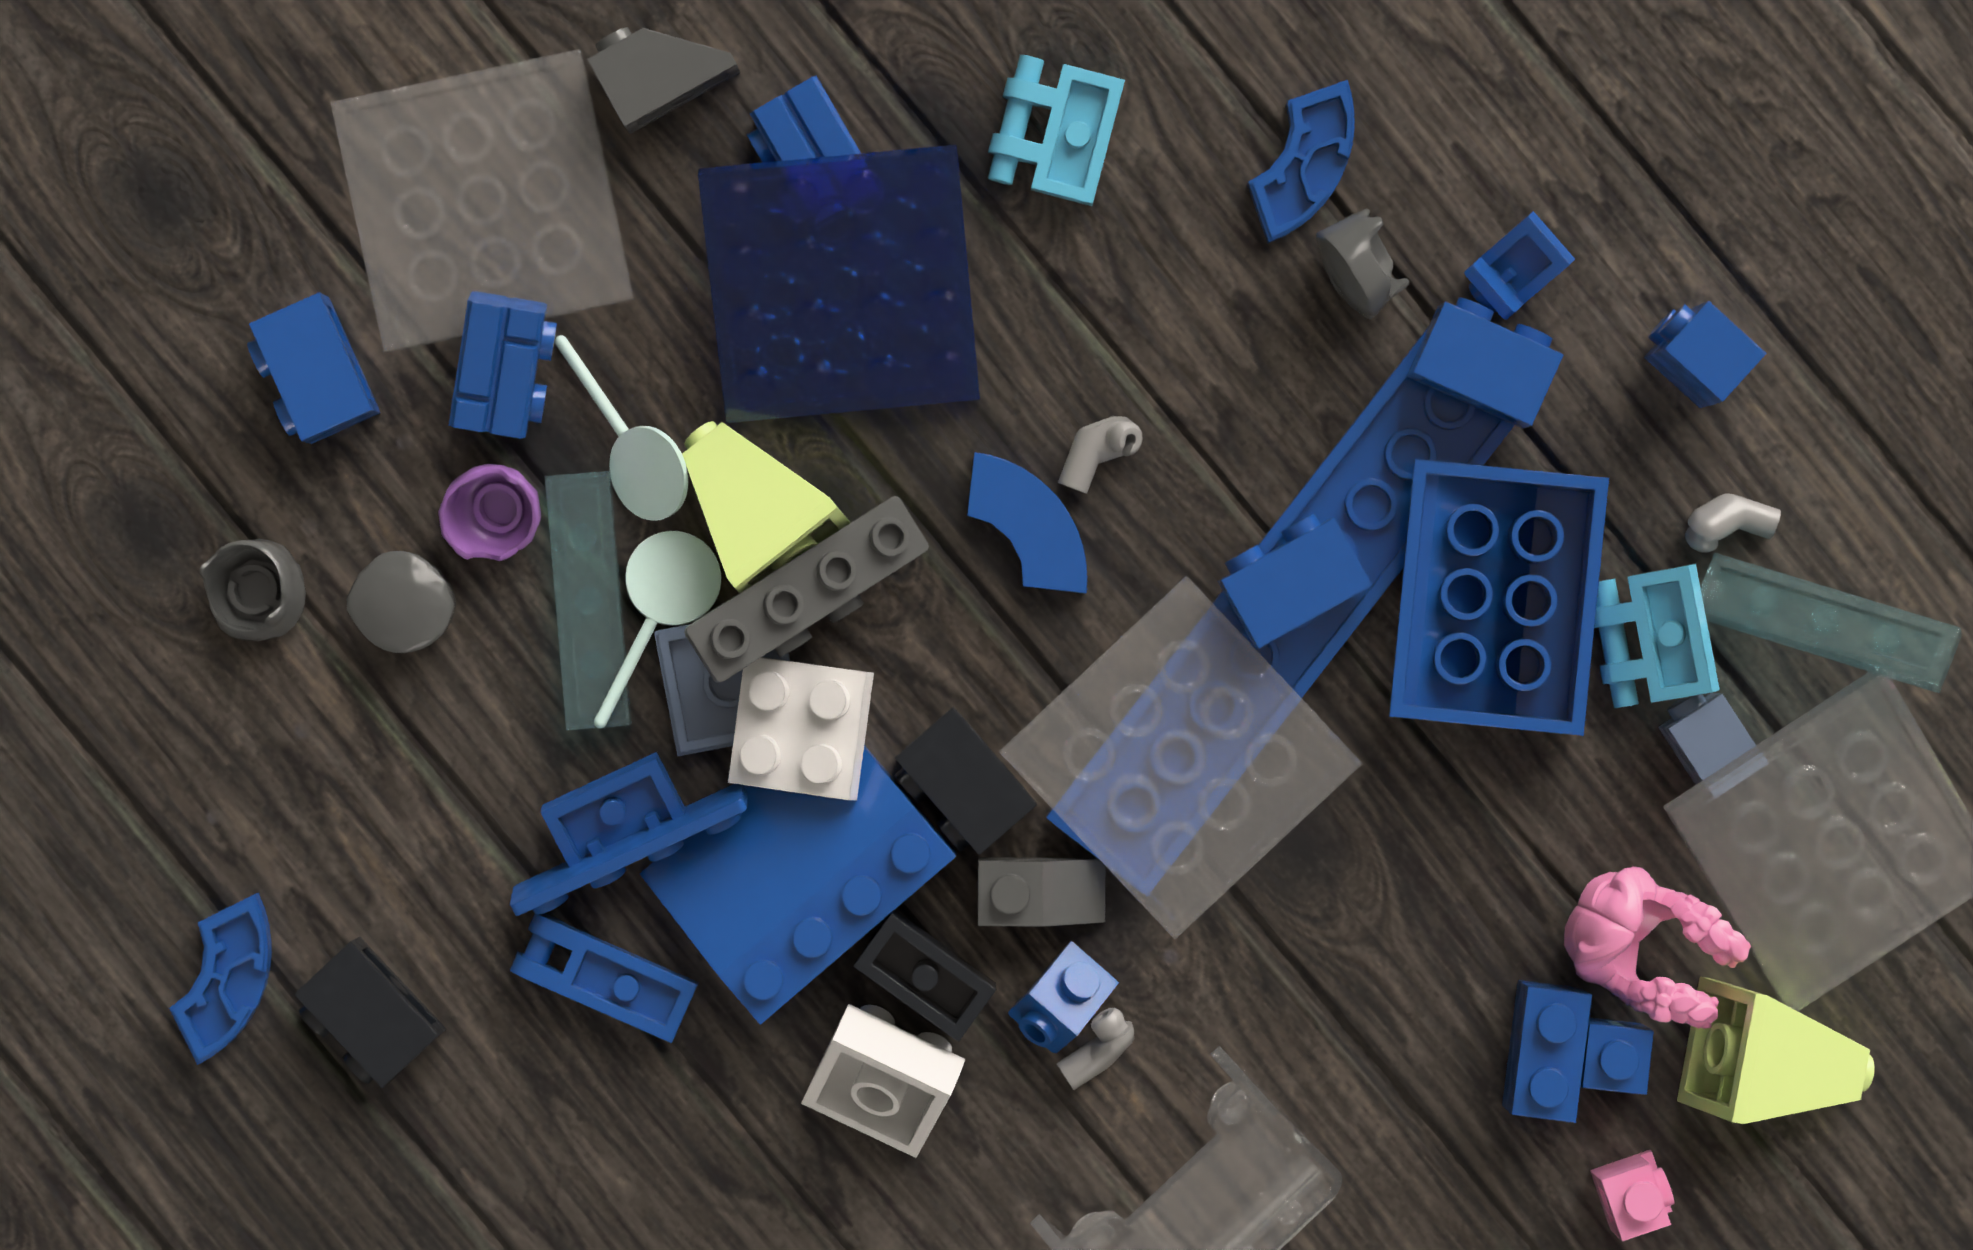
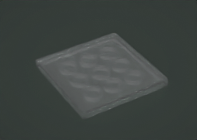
M580 49L330 102L384 352L390 353L462 337L467 301L470 293L475 291L502 295L507 298L543 302L548 304L545 319L635 300L583 54Z
M1187 576L1176 584L999 750V753L1174 939L1182 934L1363 764Z
M1880 666L1875 667L1663 806L1739 933L1745 937V940L1749 941L1751 945L1750 951L1781 1002L1796 1011L1806 1007L1973 897V818L1888 672Z

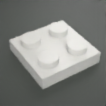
M763 657L745 667L742 673L728 783L843 800H857L874 673Z

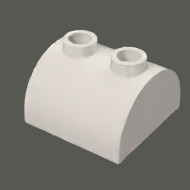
M848 1004L801 1104L917 1158L951 1096L965 1059L952 1053L951 1044L938 1034L924 1032L916 1036L895 1026L893 1016L881 1007L865 1005L859 1009Z

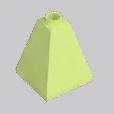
M714 421L705 423L692 432L684 443L687 450L682 455L727 579L739 593L851 523L830 497L723 422L718 426Z
M1699 978L1697 991H1702L1709 995V997L1718 998L1719 1004L1716 1007L1718 1009V1018L1711 1023V1028L1698 1029L1693 1026L1690 1027L1677 1102L1730 1122L1746 1124L1861 1100L1862 1092L1870 1087L1874 1077V1061L1871 1055H1869L1870 1049L1767 995L1715 979Z

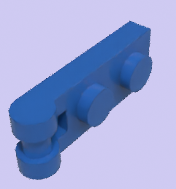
M533 915L528 930L532 932V936L525 952H517L510 968L511 972L667 1042L672 1043L699 982L578 930L550 915ZM555 944L572 950L564 971L547 964Z

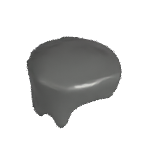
M1364 209L1317 232L1315 238L1323 267L1334 289L1359 314L1365 318L1372 319L1390 299L1409 285V280L1407 278H1392L1393 260L1378 235V231L1383 225V220L1381 217H1370L1371 211Z
M260 538L235 541L219 548L200 567V575L203 578L211 612L219 628L230 637L247 641H262L280 637L295 626L304 611L306 590L301 567L295 561L291 552L282 544Z
M390 551L377 556L358 574L346 599L347 611L362 634L379 648L395 653L414 652L436 642L450 626L457 605L453 587L441 570L418 554L406 551Z

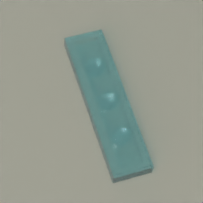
M610 471L545 476L566 731L597 728L594 725V719L626 658ZM628 683L605 727L632 725Z
M1714 553L1700 586L1706 620L1936 693L1941 691L1962 637L1960 627L1718 553Z

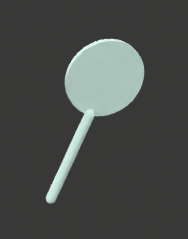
M563 335L556 337V346L618 435L611 450L609 467L612 484L619 499L632 513L646 520L657 521L672 516L683 505L688 491V471L678 446L667 434L657 428L638 426L628 429L567 338Z
M680 531L660 532L645 539L632 553L626 568V589L633 605L646 619L594 719V725L597 728H604L657 623L668 626L689 624L705 615L716 601L721 586L719 563L713 551L699 538Z

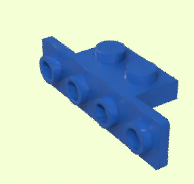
M655 752L543 804L540 813L566 862L513 887L510 906L515 916L533 910L536 915L549 912L568 899L567 893L588 883L591 884L592 888H599L610 884L626 872L625 866L645 857H648L649 861L652 862L664 859L678 851L684 844L682 840L703 830L708 835L727 830L741 819L740 813L747 809L748 793L744 785L733 784L684 806L658 753Z

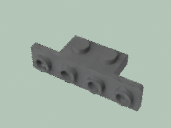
M893 496L687 626L684 630L685 636L712 679L717 683L723 682L773 649H775L779 657L796 649L812 638L807 628L826 615L831 623L849 615L864 604L859 594L925 553L929 545L902 500L898 496Z

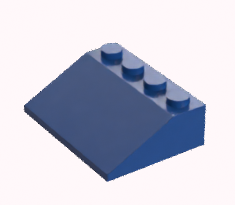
M1414 460L1389 717L1584 736L1609 478Z
M865 745L857 800H843L744 785L748 793L747 809L740 813L741 819L735 825L713 835H708L703 830L682 840L684 844L678 851L664 859L654 861L640 873L641 877L712 969L760 1025L956 857L957 852Z

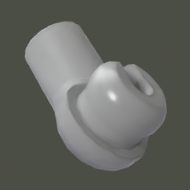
M1111 416L1079 429L1075 435L1058 483L1087 494L1099 463L1121 456H1130L1139 450L1143 440L1142 431L1139 426L1127 417Z
M1722 494L1692 512L1688 519L1689 527L1685 533V539L1692 549L1702 553L1715 550L1718 546V540L1727 537L1738 529L1771 539L1777 529L1781 510L1738 495Z
M1108 1008L1097 1014L1091 1023V1028L1097 1037L1056 1063L1073 1090L1108 1069L1133 1043V1024L1131 1021L1124 1020L1123 1013L1120 1010Z

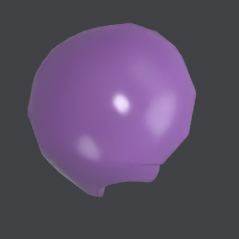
M495 464L474 466L453 480L438 510L443 538L459 556L467 560L470 558H487L502 561L510 558L518 550L524 549L532 542L542 516L537 490L518 470Z

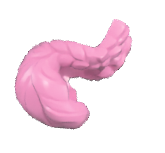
M1634 866L1624 868L1619 872H1608L1592 879L1586 885L1577 906L1569 916L1564 933V946L1574 961L1576 974L1582 980L1601 985L1616 997H1619L1626 1005H1630L1635 1011L1649 1014L1653 1020L1665 1023L1671 1020L1682 1024L1686 1022L1698 1029L1711 1028V1023L1718 1018V1009L1716 1008L1719 1004L1718 998L1709 997L1706 993L1695 990L1689 984H1675L1673 980L1666 977H1655L1652 981L1639 980L1636 974L1639 942L1662 921L1677 918L1683 926L1685 937L1689 941L1697 943L1703 952L1712 955L1716 963L1722 966L1728 965L1730 968H1735L1738 962H1744L1747 959L1749 949L1751 948L1749 941L1745 940L1741 933L1733 930L1728 921L1719 919L1722 914L1717 908L1700 902L1698 898L1691 894L1687 896L1683 892H1675L1672 889L1659 887L1647 871Z

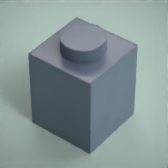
M1710 693L1705 697L1701 694L1681 698L1667 709L1671 719L1658 727L1698 790L1702 792H1714L1765 759L1724 695L1720 693Z

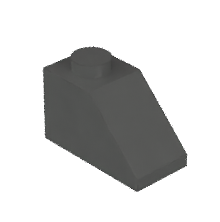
M625 27L607 35L595 44L598 53L587 59L629 134L741 73L730 52L642 28L632 34L630 29Z
M979 857L978 926H1058L1105 922L1106 864L1098 858Z

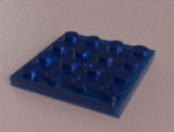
M957 145L700 168L698 170L726 423L980 400Z

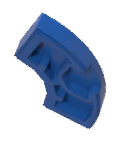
M1348 80L1286 102L1289 131L1284 150L1269 170L1247 183L1267 244L1283 238L1311 219L1332 195L1343 175L1350 157L1355 129L1354 105Z
M975 452L967 516L991 523L1010 539L1021 561L1023 586L1086 594L1087 565L1083 544L1077 527L1061 500L1046 484L1024 468L1002 458Z
M259 893L198 922L204 944L201 972L189 993L169 1008L197 1065L216 1055L241 1033L258 1008L266 989L272 958V940L268 917Z

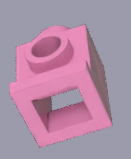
M1651 1150L1590 1170L1610 1230L1622 1242L1671 1225L1667 1213L1672 1212L1671 1205L1675 1204L1668 1179L1661 1167L1657 1168Z

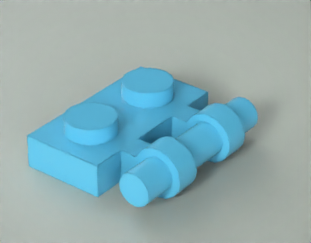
M1020 55L1014 78H1007L1002 97L1007 99L1008 102L1000 133L992 134L988 153L994 156L988 179L1012 185L1018 162L1037 165L1031 185L1032 191L1092 206L1125 80L1063 64L1058 86L1053 88L1039 84L1044 61L1036 57ZM1033 106L1051 110L1042 144L1024 140Z
M1696 564L1628 576L1631 602L1620 603L1616 579L1599 581L1594 628L1599 627L1605 664L1599 666L1602 683L1610 685L1614 708L1639 704L1635 679L1647 678L1651 703L1713 693L1720 690ZM1636 621L1643 658H1630L1624 623Z

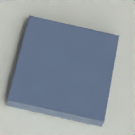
M689 625L654 631L677 756L733 746L743 673L742 669L723 682H715L685 636L684 630ZM775 649L762 656L763 658L790 661L789 653L779 657Z

